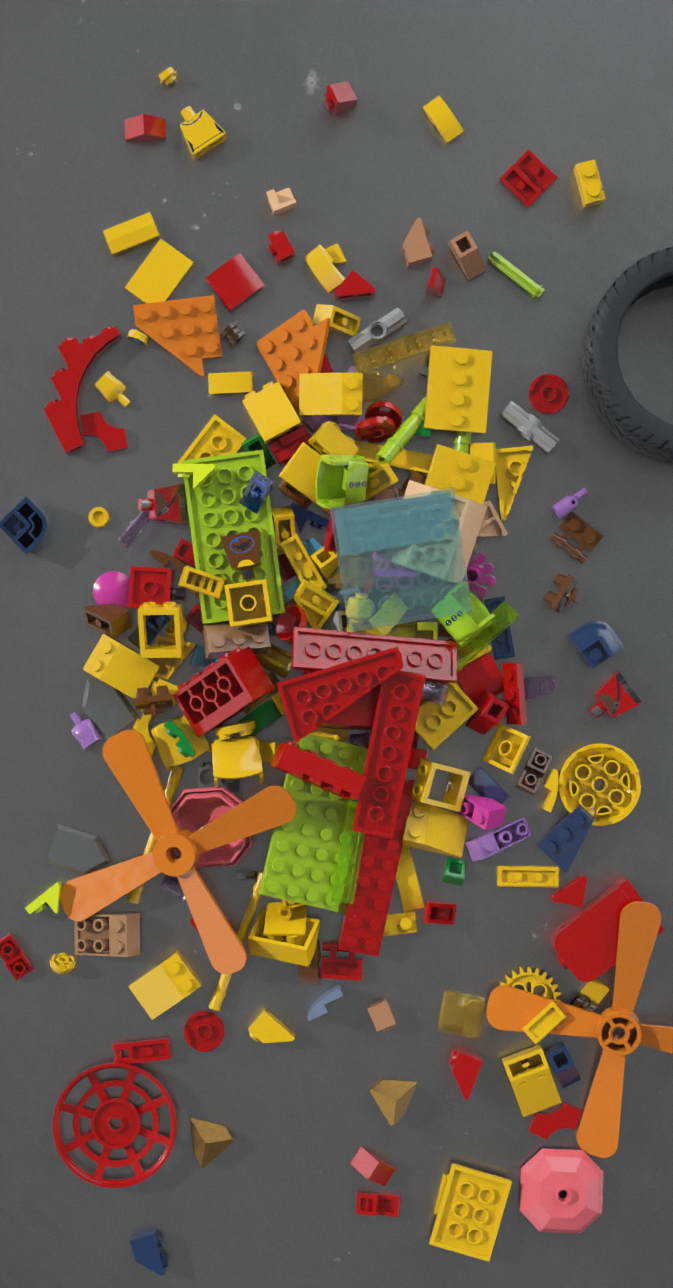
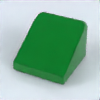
M423 423L414 437L429 439L432 429H425Z
M447 857L442 881L462 886L467 861Z

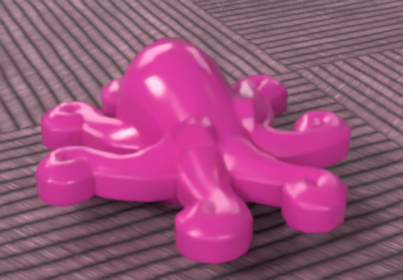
M479 552L476 556L477 560L470 566V562L474 558L472 553L463 581L467 583L470 590L478 592L480 597H484L487 594V589L477 584L487 583L490 586L495 584L496 579L494 576L488 575L484 577V573L488 574L493 570V565L491 563H486L484 566L480 565L486 561V556L484 553ZM445 580L446 584H452L451 581Z

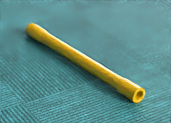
M178 765L172 766L165 790L170 807L185 769ZM152 832L150 833L144 854L153 852V847L157 842ZM144 883L129 892L128 902L139 903Z
M259 872L251 897L236 934L242 945L245 942L262 897L261 894H258L263 876L262 872ZM221 974L208 1005L210 1009L220 1011L232 974Z

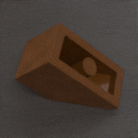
M117 604L92 605L83 608L86 625L113 639L131 628L129 610Z

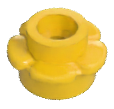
M172 67L162 71L158 75L161 80L160 83H165L166 85L173 83L177 79L175 77L177 71H174Z

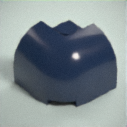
M25 496L0 521V528L27 554L45 535L47 523L41 510Z
M603 621L587 622L567 635L575 649L582 654L591 669L625 647L614 629Z

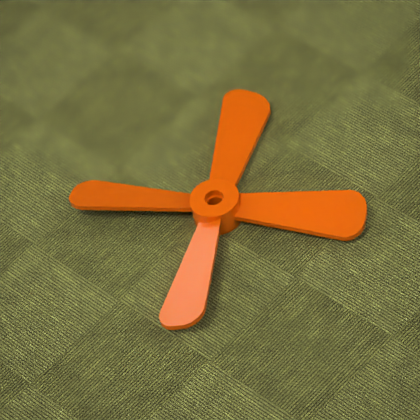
M124 730L113 735L104 743L102 749L103 758L157 842L153 847V852L66 882L62 887L60 895L66 915L71 920L83 921L161 872L169 876H177L214 969L222 974H232L241 970L247 962L246 950L194 866L198 863L203 852L289 823L296 816V802L288 790L281 786L272 785L193 833L186 829L177 828L144 736L135 730ZM174 848H178L181 851V856H177L174 853Z
M631 902L621 911L612 1007L607 1008L601 1014L509 985L496 987L491 992L487 1004V1019L494 1028L524 1032L522 1028L553 1001L567 1017L548 1034L598 1038L603 1051L576 1137L578 1145L582 1150L600 1158L612 1156L618 1148L625 1055L633 1052L639 1044L673 1054V1027L640 1024L637 1015L633 1012L662 919L659 908L649 902ZM616 1028L624 1029V1033L620 1035L615 1034L613 1031Z

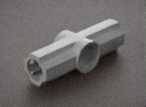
M397 307L378 321L372 322L369 327L349 339L347 343L353 353L358 356L376 343L383 341L385 337L405 325L408 321ZM379 327L382 329L383 334L381 336H374L371 332L372 329Z
M513 401L501 414L503 418L517 428L516 430L529 441L532 440L546 453H549L560 440L547 430L538 418L525 412Z

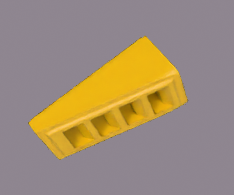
M184 566L178 586L219 599L226 579ZM189 573H192L193 575H192V578H191V582H190V584H188V583H186V582H187ZM199 575L201 576L198 587H196L194 585L197 576ZM208 578L209 581L206 590L202 589L205 579ZM215 580L217 581L216 588L214 592H211V588Z

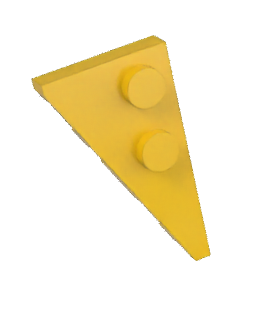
M533 445L495 449V472L501 521H506L533 451Z

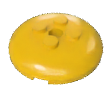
M598 743L584 746L569 756L560 771L558 788L562 803L569 813L581 804L595 818L592 825L605 826L617 823L631 813L639 800L641 783L639 770L627 753L615 746ZM597 779H602L604 782V787L601 790L594 788V781Z

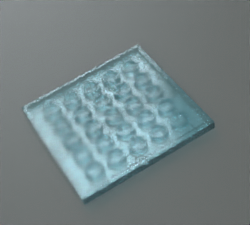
M454 488L329 508L349 632L472 612Z

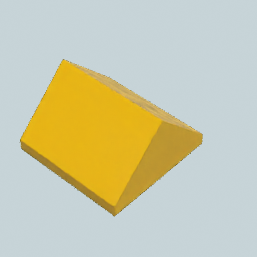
M500 723L482 760L513 774L531 737Z

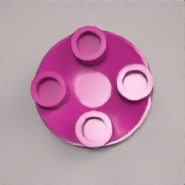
M109 571L102 574L96 580L93 587V596L98 605L117 604L126 608L129 600L130 579L118 571Z

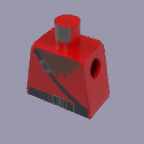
M185 484L148 491V498L138 499V510L148 511L149 520L177 525L187 523Z
M616 671L594 694L598 703L591 707L590 711L596 718H599L605 712L610 718H614L643 702L622 674Z

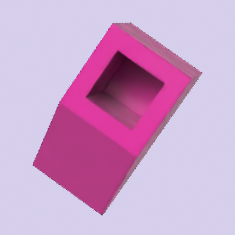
M465 794L460 812L457 811V813L484 830H489L503 825L507 807L492 798Z

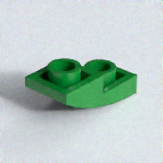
M270 699L238 722L255 720L256 727L253 729L254 732L250 735H245L255 736L283 715L272 699Z
M168 719L164 724V727L167 728L165 732L174 739L177 736L180 738L176 743V746L179 747L177 751L186 758L189 755L194 757L196 752L187 735L177 724Z

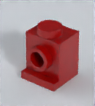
M275 231L267 236L270 242L268 248L272 256L277 255L275 258L277 266L295 257V251L284 231Z

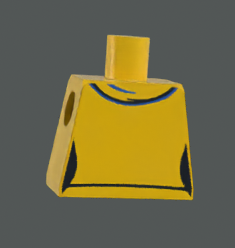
M188 106L180 112L185 119L180 128L194 160L227 139L225 131L205 110L195 114L192 107Z

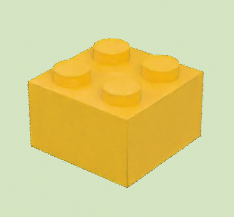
M266 579L224 585L231 628L273 622Z

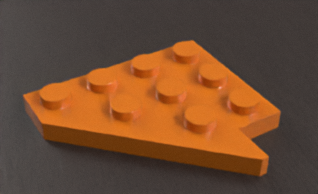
M214 295L133 305L136 327L199 376L204 377L202 359L222 357Z
M301 310L255 342L296 413L299 412V374L321 373L331 322L330 318H326L315 326L306 310Z

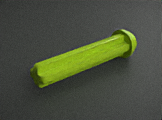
M496 251L492 252L488 257L489 262L532 294V298L539 299L545 291L542 288V284L539 286Z

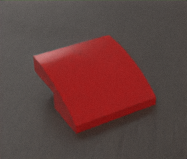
M528 149L499 179L527 207H530L552 185L558 176Z
M241 253L221 265L205 279L229 311L245 302L248 297L264 287V283Z
M490 653L457 670L459 684L466 696L476 706L485 691L496 696L504 692L503 676Z

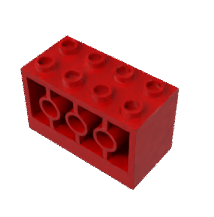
M249 646L244 649L238 647L230 653L227 652L218 658L219 661L204 668L205 671L195 674L189 682L186 681L178 686L179 691L172 695L197 737L214 730L215 727L223 725L276 689Z

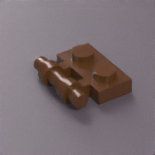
M571 512L559 526V529L564 532L563 536L561 537L555 532L550 539L557 543L556 546L558 548H563L570 553L571 558L584 563L587 556L582 553V550L585 548L591 553L604 536L575 513ZM569 537L579 543L577 548L567 542Z

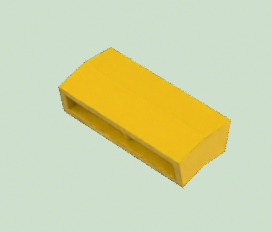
M150 212L103 230L112 255L159 236Z

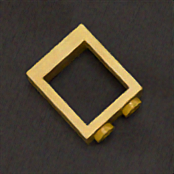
M172 601L165 602L164 605H156L155 602L143 603L138 609L141 658H182L185 652L182 604H176V602ZM145 615H174L176 644L147 645Z
M421 759L412 788L411 799L460 812L471 772ZM436 769L451 772L443 802L428 798Z

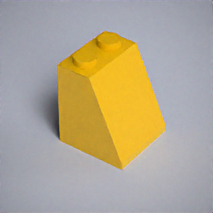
M271 381L263 386V390L258 393L252 391L245 395V399L242 400L266 446H268L269 442L301 426V421L279 382L274 384Z

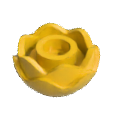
M183 617V632L185 634L188 625ZM174 619L168 622V628L165 629V633L170 639H175Z
M66 953L54 954L50 960L51 969L61 975L71 972L76 964L74 957L68 956Z

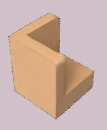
M290 188L276 193L274 189L266 192L274 216L297 207Z

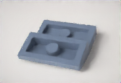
M340 983L325 991L315 1000L307 1012L308 1021L328 1013L327 1003L343 996V989Z

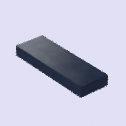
M505 596L485 599V607L490 615L494 614L497 618L494 624L489 627L494 660L515 657Z

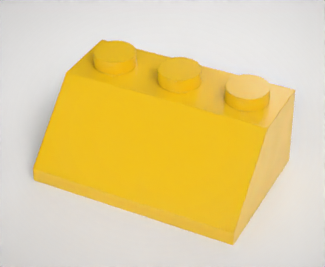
M262 908L248 937L250 955L309 967L316 950L320 920L307 917L305 936H264L267 909Z

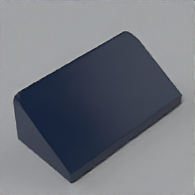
M479 767L469 777L468 784L481 797L492 798L501 804L510 797L482 767Z

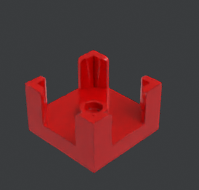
M131 566L128 608L139 609L145 602H155L156 605H164L165 602H171V586L175 570Z

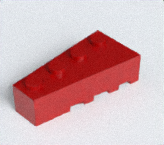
M288 741L287 743L279 744L271 767L343 799H358L366 776L354 772L353 769L347 766H339L334 760L329 758H320L317 756L318 753L308 749L306 751L299 749L300 745Z

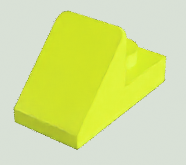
M173 464L172 472L178 475V478H190V475H193V489L196 491L216 471V466L214 464Z
M58 881L25 907L27 912L31 914L35 911L38 914L47 907L45 905V902H47L51 909L58 914L61 901V881Z

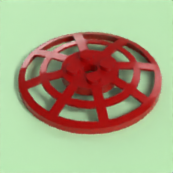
M126 1063L100 1064L77 1075L60 1095L53 1116L54 1142L64 1163L84 1181L105 1188L129 1187L143 1182L152 1176L169 1157L177 1133L175 1107L165 1087L146 1070ZM111 1068L129 1070L126 1081L110 1080L102 1083L98 1080L95 1072ZM139 1073L152 1081L163 1096L152 1100L143 1089L133 1084L136 1074ZM87 1077L93 1087L81 1097L77 1106L64 1103L73 1087ZM112 1086L123 1087L121 1097L109 1099L104 1088ZM131 1090L138 1093L146 1101V1104L136 1108L129 1102ZM96 1093L101 1104H99L95 1111L83 1108L88 1098ZM166 1103L171 1117L169 1137L158 1133L159 1117L156 1108ZM62 1111L74 1114L73 1133L75 1140L66 1145L63 1144L60 1132V1116ZM151 1111L153 1119L152 1130L141 1127L140 1115ZM80 1116L91 1119V1131L82 1136L79 1128ZM118 1118L122 1123L121 1127L118 1129L112 1128L110 1120ZM137 1135L148 1138L149 1141L145 1147L136 1154L131 1143L136 1139ZM96 1139L104 1146L101 1156L92 1152L85 1143ZM155 1141L165 1145L166 1148L158 1161L144 1172L139 1160L149 1152ZM80 1147L81 1151L88 1158L98 1163L95 1174H89L80 1168L68 1153ZM124 1148L128 1156L127 1159L109 1160L112 1149ZM131 1164L136 1175L122 1180L102 1178L106 1166L122 1167Z

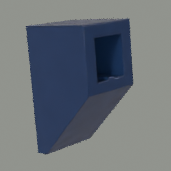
M563 1042L545 1050L563 1089L582 1080Z
M154 1229L131 1236L130 1244L135 1261L159 1275H165L166 1267H169L166 1254L162 1255L160 1248L163 1247L161 1235H157Z

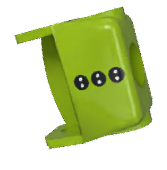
M339 454L321 455L315 481L316 504L330 510L344 509L362 504L365 501L369 469L368 463L365 462V457Z
M465 581L460 582L451 589L431 610L440 624L461 647L482 634L497 620L494 614L490 615L484 604L467 590L468 585Z

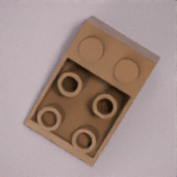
M95 913L83 921H74L75 955L130 957L140 954V913Z

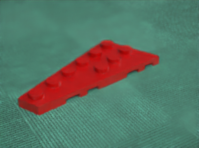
M398 646L278 682L277 686L295 744L402 669L404 664Z

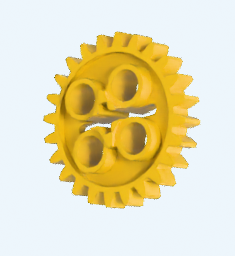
M530 966L527 967L526 972L519 967L518 974L511 970L512 977L504 975L507 980L506 983L499 982L500 985L512 987L520 984L525 991H527V982H530L531 993H534L533 990L537 985H541L544 987V992L541 996L562 1002L556 998L561 995V992L554 991L558 984H550L553 981V977L551 976L546 979L547 972L544 971L540 975L539 968L537 967L534 972L531 971Z

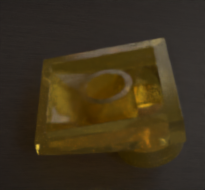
M444 990L437 1030L461 1035L466 1038L478 1039L485 997Z

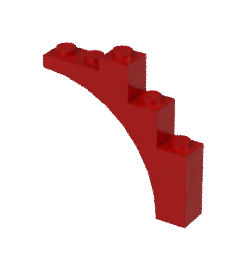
M108 326L101 330V334L95 337L94 335L83 339L84 343L82 344L79 343L76 337L73 339L69 337L61 341L62 345L58 346L68 369H59L54 372L55 376L51 377L61 400L55 399L48 402L44 411L67 455L86 446L78 421V397L81 384L95 358L108 345L122 337L117 326Z

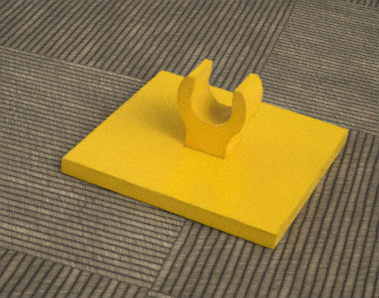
M268 902L264 936H305L308 905L294 908L289 905V909L285 910L283 902Z

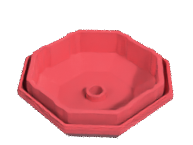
M224 786L184 789L170 809L177 828L186 829L193 833L243 801ZM249 836L201 853L195 867L236 866L254 844L253 837ZM174 848L181 855V851L178 848Z
M542 1148L521 1168L519 1210L539 1232L581 1234L602 1214L604 1172L584 1150ZM561 1191L567 1192L565 1197H560L559 1193Z

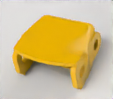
M184 714L171 720L182 729L191 741L196 752L194 757L189 755L186 758L177 751L179 747L176 746V743L180 738L177 736L174 739L165 732L167 730L164 727L166 722L151 728L159 754L167 770L172 769L171 766L191 761L206 751L208 753L212 752L206 734L197 737Z
M244 736L224 740L217 739L214 743H211L215 788L219 787L218 778L240 779L258 774L260 784H264L259 739H256L254 736Z

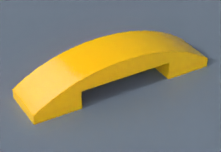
M402 846L396 880L404 912L424 908L410 847Z

